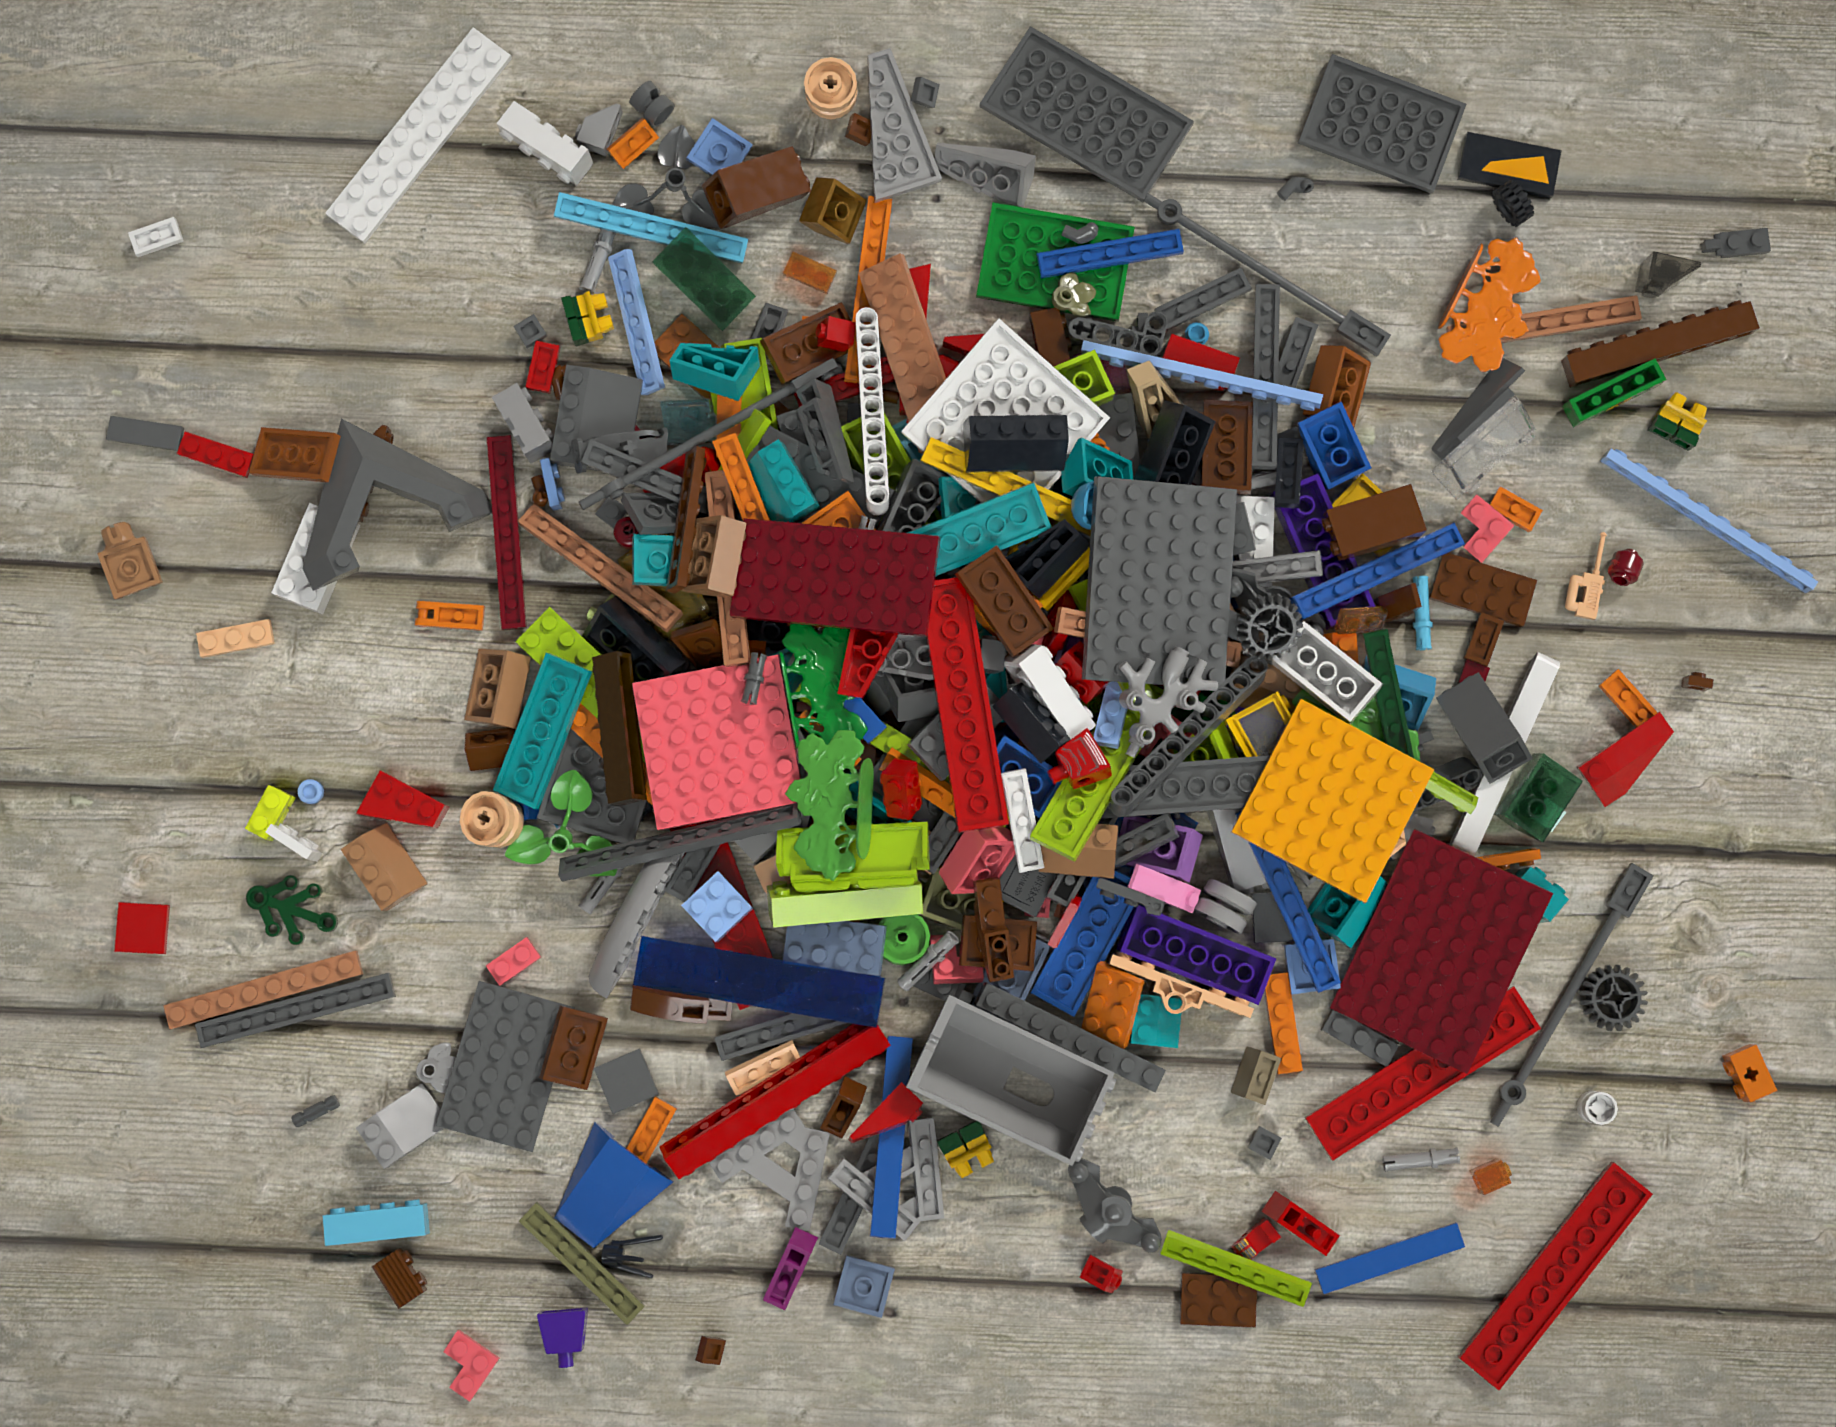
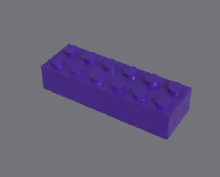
M1319 474L1301 480L1299 508L1274 507L1294 554L1320 551L1323 576L1304 578L1308 589L1358 567L1355 557L1338 561L1337 555L1334 556L1331 552L1329 542L1332 540L1329 532L1324 531L1321 519L1324 518L1323 514L1325 511L1333 508ZM1275 491L1270 495V497H1275ZM1366 590L1319 613L1326 621L1325 628L1327 631L1371 613L1376 609L1369 590Z
M1138 905L1137 908L1134 907L1131 911L1116 950L1257 1005L1261 1001L1276 962V958L1164 914L1160 916L1148 914L1145 907Z

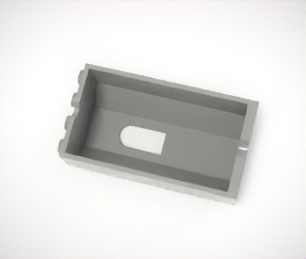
M948 995L944 1007L941 1009L916 1062L913 1074L910 1076L906 1088L1073 1166L1075 1161L1079 1163L1085 1150L1081 1146L1085 1138L1090 1139L1095 1129V1125L1092 1124L1094 1116L1102 1114L1106 1102L1102 1100L1106 1092L1111 1093L1117 1079L1113 1078L1114 1072ZM1015 1067L1049 1083L1054 1091L1052 1101L1048 1105L1038 1106L1004 1090V1085L1012 1068Z

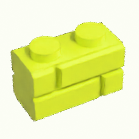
M268 785L245 829L263 839L273 841L274 838L267 834L266 830L270 824L279 826L280 823H283L289 812L288 807L292 806L296 797Z

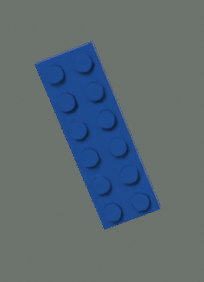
M1115 870L1114 879H1103L1128 888L1131 878ZM1093 877L1082 896V901L1059 945L1057 948H1054L1031 991L1035 996L1073 1017L1076 1015L1092 985L1097 963L1105 961L1134 908L1123 903L1125 898L1115 895L1114 899L1101 895V889L1096 888L1100 879L1098 877Z

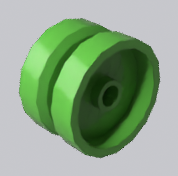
M920 915L883 917L879 925L887 926L883 958L888 962L901 966L913 964L927 950L930 933L928 925ZM902 932L907 935V940L904 942L898 940V935Z

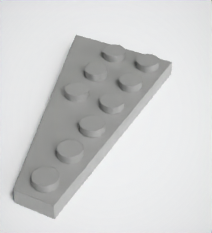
M891 48L868 55L867 68L874 203L939 183L942 177Z

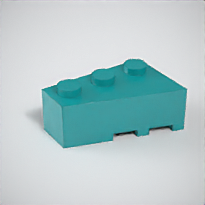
M680 343L669 360L673 380L739 401L760 367L758 348L750 346L749 349H735L734 345H726V348H712L711 344Z

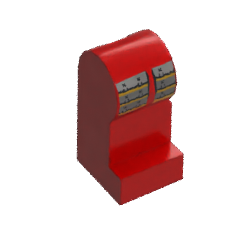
M1264 1217L1234 1242L1231 1249L1236 1255L1251 1260L1270 1244L1279 1240L1281 1236L1268 1219Z

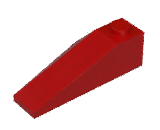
M850 629L837 694L863 699L899 634Z
M1658 712L1578 765L1577 769L1603 806L1606 807L1628 792L1674 731L1661 712Z

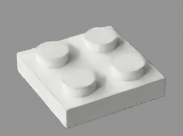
M281 823L279 826L270 824L266 830L267 834L307 860L318 862L323 854L317 850L319 845L308 838H298L297 834L299 832L288 825Z

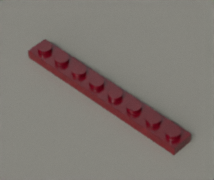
M511 435L487 437L501 629L527 628L513 440Z

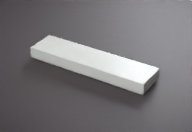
M1026 769L1003 772L1001 777L1018 871L1022 873L1044 868L1040 844L1030 840V835L1036 826Z

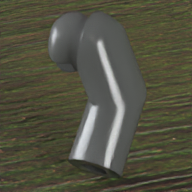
M1292 177L1277 194L1282 200L1286 201L1292 193L1311 192L1314 188V183L1309 178Z
M1091 222L1077 230L1066 225L1061 236L1078 244H1084L1097 236L1098 226Z

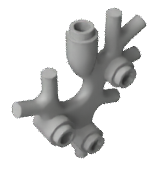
M1175 646L1174 650L1170 651L1163 666L1162 681L1164 692L1158 699H1151L1145 692V683L1155 661L1146 658L1138 672H1135L1127 661L1119 665V669L1129 681V688L1120 694L1119 702L1125 709L1140 712L1139 722L1133 724L1129 730V742L1131 744L1126 752L1127 755L1135 758L1140 747L1143 748L1144 745L1150 744L1154 740L1155 730L1153 727L1157 723H1163L1171 733L1178 730L1179 726L1171 716V710L1174 706L1185 710L1193 709L1203 713L1206 705L1198 701L1196 692L1200 690L1217 691L1218 689L1217 681L1202 679V673L1207 665L1206 661L1198 658L1188 681L1182 684L1179 678L1189 660L1187 657L1189 652Z

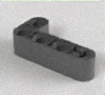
M1152 312L1146 318L1143 332L1078 317L1070 322L1068 337L1073 343L1082 345L1083 340L1158 357L1167 328V318L1161 312ZM1158 320L1161 322L1162 328L1154 330L1150 327L1149 322ZM1078 326L1082 327L1083 332H1081V335L1076 334ZM1090 328L1094 329L1092 332L1091 339L1088 338ZM1101 331L1106 332L1109 335V339L1107 341H1100L1097 339L1096 334ZM1128 337L1132 340L1133 345L1124 347L1121 345L1120 339ZM1147 343H1152L1155 345L1156 351L1148 353L1144 350L1143 346Z

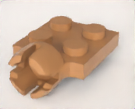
M118 522L113 524L114 527L112 528L107 526L101 530L105 550L97 554L115 600L163 583L146 537L136 538L130 524L126 522Z

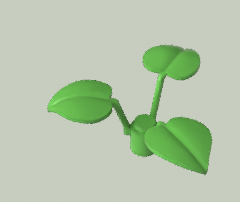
M569 770L562 774L553 785L551 791L553 806L560 810L567 809L560 829L555 831L551 838H544V833L539 827L524 825L519 837L508 846L505 852L507 858L523 864H539L550 856L551 849L556 853H563L568 848L580 847L582 849L577 852V854L613 846L607 839L596 835L590 836L585 844L572 842V834L566 829L571 810L575 812L584 811L591 804L593 797L589 783L576 770ZM617 869L590 876H615Z

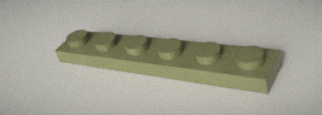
M538 1202L519 1220L530 1233L626 1325L646 1306Z

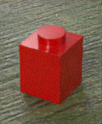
M828 316L817 325V346L845 352L854 345L856 322Z

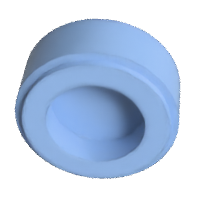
M305 780L298 787V797L304 803L316 804L323 798V786L316 780Z

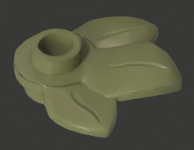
M1067 273L1059 280V287L1052 294V303L1059 310H1069L1074 316L1086 317L1091 314L1087 303L1095 297L1096 290L1088 283H1079L1076 273Z

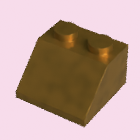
M816 177L799 222L814 232L850 244L867 200L835 178Z

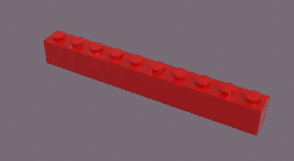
M869 1013L659 1146L664 1160L678 1179L692 1174L698 1167L706 1162H711L720 1153L733 1148L739 1141L755 1134L761 1127L777 1120L780 1115L788 1110L796 1108L802 1101L818 1094L832 1082L840 1080L851 1070L861 1067L864 1062L873 1056L883 1053L886 1048L891 1046L872 1014Z

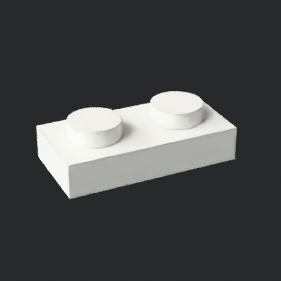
M175 217L128 232L137 257L184 242Z

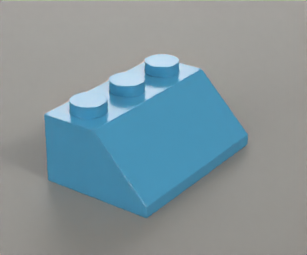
M1366 655L1361 667L1370 673ZM1395 665L1408 729H1416L1418 732L1435 695L1436 678Z

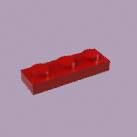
M186 431L177 451V455L245 478L249 476L254 455L253 453Z

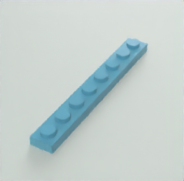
M559 192L554 212V218L743 264L748 244L747 238Z

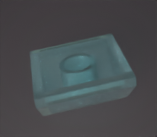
M710 399L661 401L660 403L664 428L668 430L667 445L682 444L715 425V414ZM713 437L712 439L704 443H713L712 441H715L716 437Z

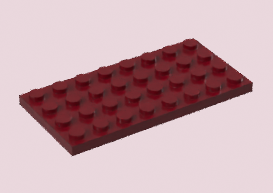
M744 518L746 538L743 541L741 550L742 560L736 577L737 587L734 589L729 616L732 618L927 637L940 546L939 536Z

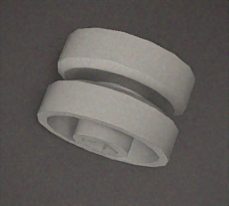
M1209 878L1203 891L1215 901L1204 897L1199 898L1194 911L1223 929L1242 934L1247 922L1235 911L1244 915H1251L1257 903L1232 887Z

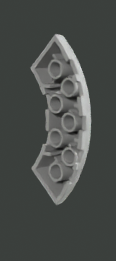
M685 853L646 862L637 875L602 942L589 973L590 985L602 997L608 998L627 969L638 944L637 942L650 921L660 898L666 892L664 890L680 865Z

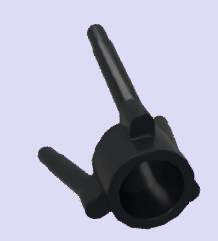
M656 1235L622 1241L612 1240L611 1244H604L602 1264L609 1265V1268L620 1269L652 1279L653 1274L620 1264L624 1261L641 1263L644 1261L642 1257L625 1255V1249L620 1247L662 1240L663 1236Z

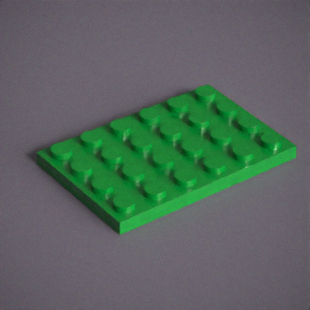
M992 202L976 298L1040 309L1055 308L1052 303V294L1059 287V280L1064 275L1041 279L1037 253L1133 237L1135 227ZM1091 222L1098 226L1097 236L1084 244H1078L1061 236L1066 225L1077 230ZM1128 264L1076 273L1079 283H1088L1096 290L1095 297L1087 303L1091 314L1086 317L1119 322ZM1060 310V312L1072 314L1069 310Z

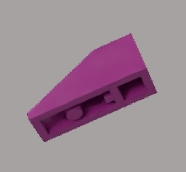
M795 1227L763 1301L786 1310L818 1237Z

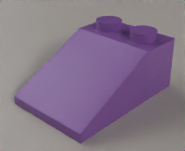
M1139 816L1124 817L1119 837L1150 822L1152 819ZM1175 825L1179 834L1178 838L1125 865L1135 868L1136 864H1139L1176 880L1190 883L1203 835L1192 828Z

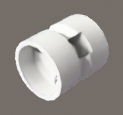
M1588 1091L1582 1094L1577 1101V1112L1586 1122L1604 1125L1613 1121L1617 1115V1103L1608 1093Z

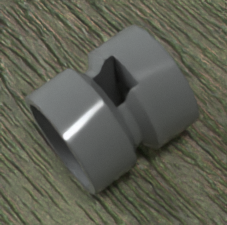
M647 81L633 93L629 103L638 113L644 112V119L653 127H657L671 115L675 104L666 95H660V89L652 81Z

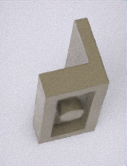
M1247 1046L1231 1093L1266 1105L1281 1058Z

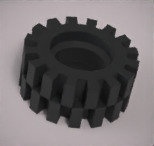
M1508 180L1492 191L1493 203L1497 205V211L1501 212L1502 218L1505 217L1506 222L1510 223L1511 226L1518 227L1534 216V207L1531 205L1532 201L1527 198L1528 194L1523 192V188L1521 186L1518 187L1517 182Z

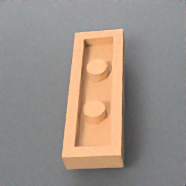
M269 619L196 633L199 653L202 658L275 644L272 624Z
M793 1040L725 1071V1075L737 1096L800 1058V1055Z

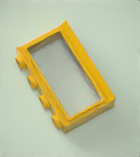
M1276 692L1224 720L1225 726L1228 725L1234 736V742L1237 747H1240L1245 757L1271 755L1291 717L1288 711L1290 704L1284 695L1280 696Z

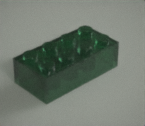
M687 227L652 261L722 331L756 297Z

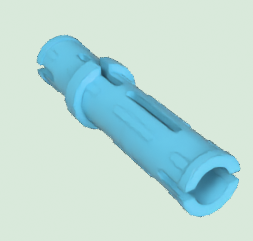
M1428 576L1413 577V583H1416L1422 605L1415 612V622L1413 623V628L1416 629V650L1424 651L1426 648L1427 650L1432 649L1430 628L1433 627V622L1430 621Z

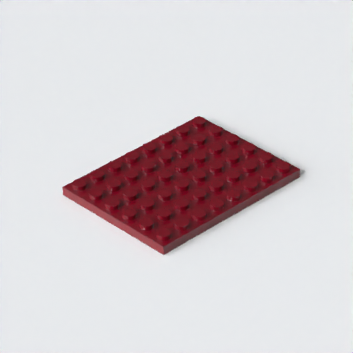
M1414 829L1330 1008L1468 1074L1553 893Z

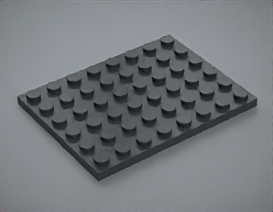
M1094 477L1082 666L1083 680L1129 683L1126 676L1119 669V665L1127 661L1132 669L1138 672L1145 659L1149 658L1155 661V664L1145 684L1163 685L1162 670L1170 651L1174 650L1175 646L1189 652L1187 656L1189 660L1179 678L1182 684L1188 681L1198 658L1207 662L1202 673L1203 680L1217 681L1218 687L1225 682L1237 489Z

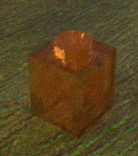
M1493 1159L1469 1170L1478 1192L1482 1195L1511 1184L1509 1178L1512 1176L1508 1164L1500 1159Z

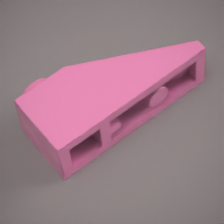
M1136 864L1128 885L1130 889L1165 901L1166 905L1193 913L1201 892L1200 889L1139 864Z

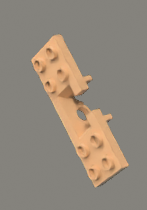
M1116 952V955L1110 954L1106 963L1152 981L1149 991L1160 994L1165 1009L1170 1013L1178 1014L1190 1007L1200 1009L1204 1001L1243 1017L1251 1018L1254 1008L1248 1006L1249 1001L1236 996L1228 999L1225 998L1226 992L1209 987L1207 991L1155 971L1156 966L1148 962L1139 961V964L1131 961L1132 956L1122 952ZM1173 995L1179 996L1182 1000V1005L1177 1010H1172L1168 1006V999Z

